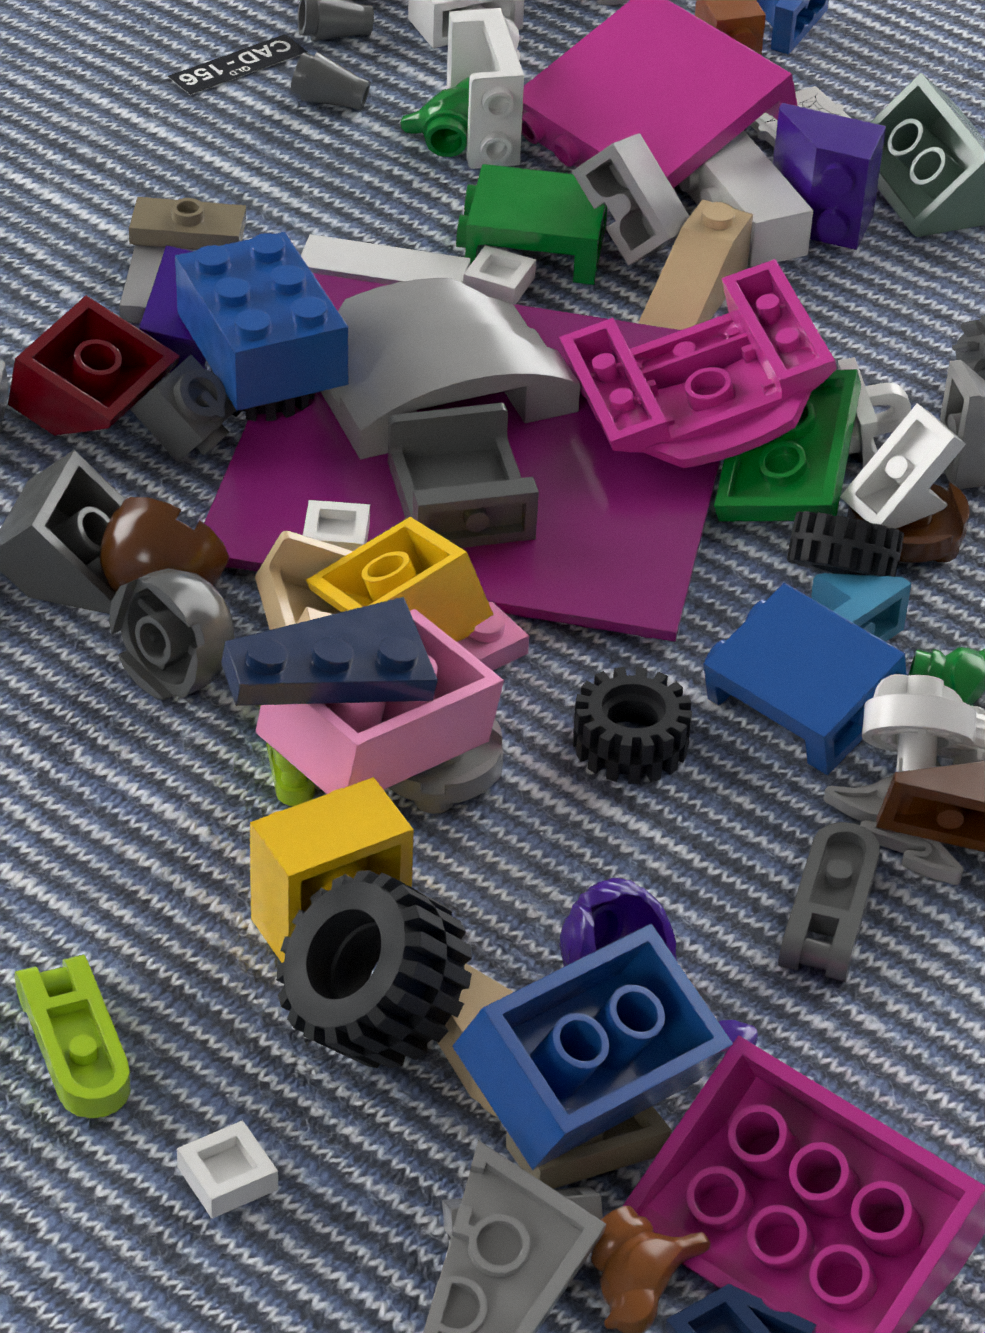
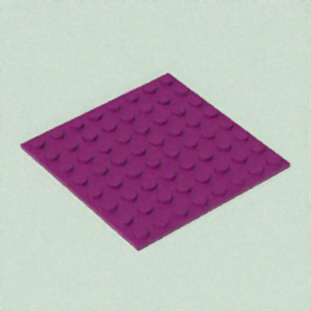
M313 273L337 311H339L345 299L388 285ZM513 304L527 326L537 331L547 347L558 350L564 360L565 357L559 337L607 320V318ZM615 320L629 349L681 331ZM321 391L316 392L313 400L309 399V406L304 410L295 407V415L286 418L282 412H277L276 420L266 421V414H257L256 421H247L204 522L222 540L226 547L229 559L225 568L258 572L283 531H291L303 535L309 500L370 504V524L367 542L406 519L388 465V453L360 459ZM504 391L417 410V412L495 403L505 404L508 412L507 439L521 478L533 477L539 491L536 539L461 548L468 553L488 602H493L506 614L518 615L524 618H536L578 625L584 628H596L638 635L644 638L676 642L721 460L700 466L681 468L646 453L613 451L586 397H583L581 392L578 412L529 423L523 422Z

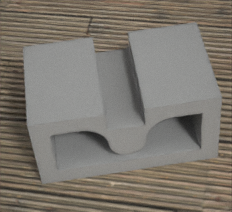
M640 133L612 143L572 171L593 208L596 209L606 204L616 220L606 227V230L628 266L657 253L675 241L681 227L690 217Z

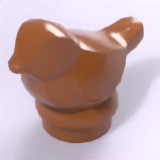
M623 1206L600 1219L606 1223V1228L591 1252V1262L602 1272L600 1289L604 1301L610 1306V1315L604 1321V1326L607 1329H617L622 1333H645L650 1329L657 1316L659 1300L676 1269L685 1261L708 1251L711 1243L703 1232L683 1237H671L654 1233L652 1223L646 1217L639 1216L631 1206Z

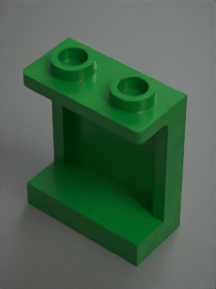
M482 164L477 185L468 184L464 215L460 214L458 220L456 247L465 248V258H470V265L480 253L482 245L575 255L573 283L595 285L607 226L608 207L605 204L594 209L573 174Z

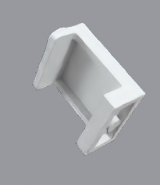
M501 9L449 11L447 89L456 87L459 82L470 77L467 134L468 166L471 169L481 168L482 164L497 166L520 165L524 73Z

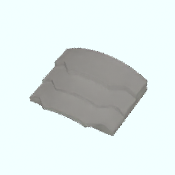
M453 278L416 279L378 287L345 299L338 311L348 326L349 385L324 390L321 393L360 459L388 453V420L391 415L413 413L417 412L418 409L502 391L505 392L524 423L575 413L579 410L580 383L559 351L545 345L537 331L527 326L513 304L488 297Z

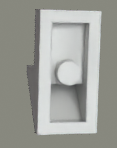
M917 403L840 498L865 521L895 529L939 512L948 504L935 494L930 487L966 443Z

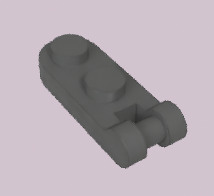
M837 822L826 825L815 835L782 940L778 966L799 971L800 966L805 965L826 970V978L842 982L847 981L854 949L877 872L880 854V844L877 838L865 827L855 823ZM809 931L834 937L833 942L828 943L808 938Z

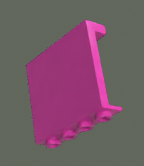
M630 0L524 85L521 134L533 144L540 143L554 152L564 165L579 167L612 143L640 133L674 189L761 115L767 113L778 120L779 107L782 103L798 106L792 73L669 0Z

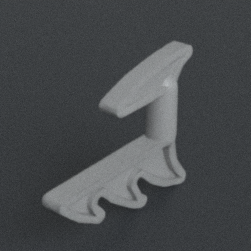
M936 761V767H940V763ZM894 774L874 784L856 788L827 786L824 793V801L844 814L862 821L860 826L872 832L881 846L903 853L902 865L905 868L931 879L953 885L960 884L963 867L940 842L876 827L877 815Z

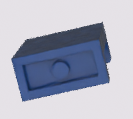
M783 583L767 600L757 602L748 613L745 622L727 640L717 642L709 651L703 663L708 700L720 706L732 695L804 739L807 763L827 776L863 739L864 705L866 701L874 698L876 687L881 680L893 674L906 675V657L904 652L786 583Z

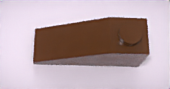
M985 761L895 772L877 815L876 827L985 852Z

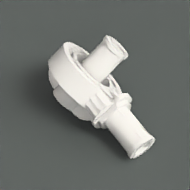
M893 674L882 679L876 687L874 698L865 702L862 738L872 746L898 752L896 772L936 767L937 756L953 759V765L985 761V710L981 707L970 706L964 703L961 697L953 689L945 686L944 681L940 678L928 675L907 676L904 674Z

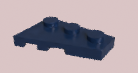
M404 597L225 641L221 661L236 706L433 701L438 681Z

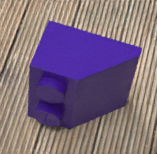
M782 103L778 113L773 164L813 209L810 239L857 250L874 215L886 126Z

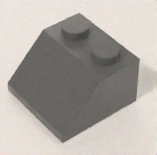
M73 450L27 481L0 528V571L28 598L110 614L111 601L116 591L110 586L100 565V547L109 520L118 507H121L125 498L81 455Z

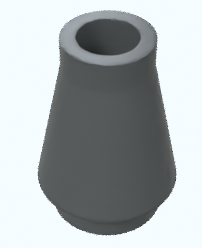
M300 0L297 19L298 32L302 36H310L311 41L354 35H371L374 23L373 6L349 0Z
M304 52L298 60L292 77L291 92L301 95V101L352 107L361 111L367 100L371 81L357 76L320 52H316L314 56Z

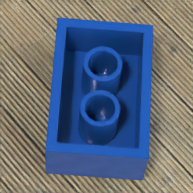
M285 232L259 234L252 239L221 246H204L197 251L175 255L178 314L212 371L224 385L226 394L237 411L349 385L348 326Z
M649 924L483 1007L452 1047L527 1163L534 1170L698 1082L733 1043L652 924Z

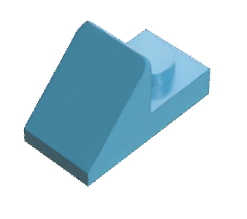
M822 573L817 574L813 579L811 598L886 642L904 630L912 583L903 577Z

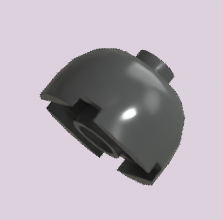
M163 569L151 572L120 586L111 601L109 617L111 635L121 631L122 640L127 649L118 654L119 659L131 678L144 691L157 699L166 700L172 696H178V699L204 688L218 678L223 670L221 661L225 641L235 639L230 609L224 598L210 582L196 573Z

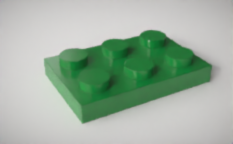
M857 369L835 370L822 384L811 392L794 429L759 447L724 459L714 504L719 521H795L798 511H809L817 514L819 512L837 516L861 390V381Z

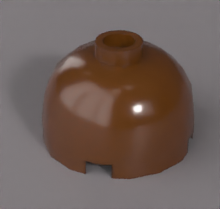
M129 497L123 501L121 507H118L108 522L100 547V565L110 586L116 592L124 584L151 572L163 569L196 573L216 587L228 563L229 554L222 540L210 527L200 520L194 530L185 523L176 520L182 509L170 503L149 497Z

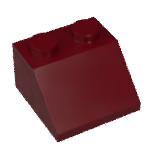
M86 295L15 358L8 405L54 436L109 429L179 363L180 355Z

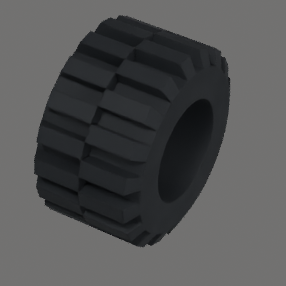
M368 870L358 871L354 878L346 874L333 880L330 891L320 888L310 897L312 905L306 912L300 909L292 921L296 927L291 937L285 936L280 951L285 953V959L283 963L277 966L276 980L284 984L283 989L278 993L280 1005L282 1008L290 1011L287 1020L293 1028L303 1032V1036L369 1067L378 1068L380 1064L388 1068L403 1066L406 1056L417 1060L425 1055L429 1041L434 1040L439 1043L449 1032L445 1025L450 1017L453 1015L458 1018L464 1003L459 1001L462 990L469 989L472 973L464 970L465 964L472 959L470 944L462 940L466 930L460 920L451 916L452 911L446 906L387 874L381 873L378 875ZM378 962V964H377V966H376V968H375V970H374L372 976L370 977V975H371V973H372V971H373V969H374L376 963Z

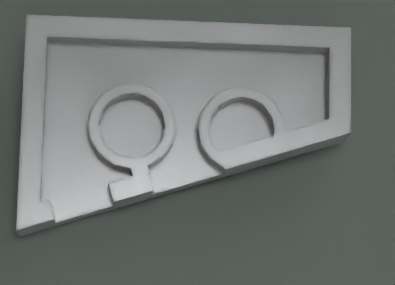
M478 1140L423 1333H537L604 1234L606 1223Z

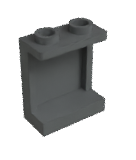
M495 403L395 414L389 417L388 465L406 519L412 517L460 548L536 539L539 491L533 477L521 478L507 439L508 412L505 404Z

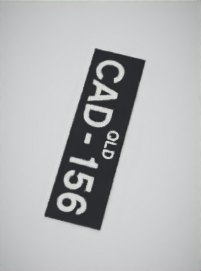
M284 34L169 75L168 77L189 95L297 57L304 52L308 53V51Z

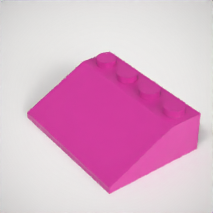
M739 1035L623 1204V1206H631L639 1216L646 1217L652 1223L654 1233L671 1237H683L703 1232L711 1243L709 1250L682 1263L683 1266L719 1289L727 1284H731L761 1298L766 1306L775 1311L791 1312L817 1324L816 1333H907L959 1274L985 1234V1185Z

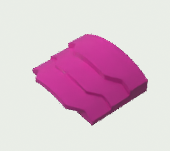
M776 259L721 278L729 313L629 349L614 318L559 337L565 361L579 381L580 392L583 397H586L613 451L646 453L678 467L688 468L720 461L744 453L778 438L796 427L811 392L822 384L837 367L834 357Z

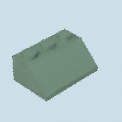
M920 73L870 122L886 126L877 188L910 232L916 237L985 225V139L959 107L924 74Z

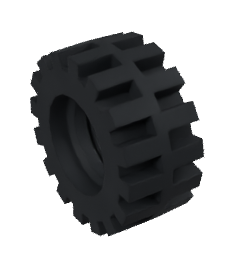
M798 511L791 533L787 561L798 566L832 574L896 577L904 533L895 528H888L885 525L869 523V521L819 512L817 514L809 511Z

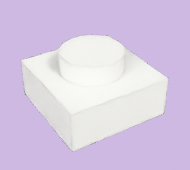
M485 245L463 274V284L488 297L516 304L535 278L536 259Z
M309 500L303 536L354 551L367 543L370 524V504Z
M243 1120L177 1148V1167L212 1219L278 1190V1170Z

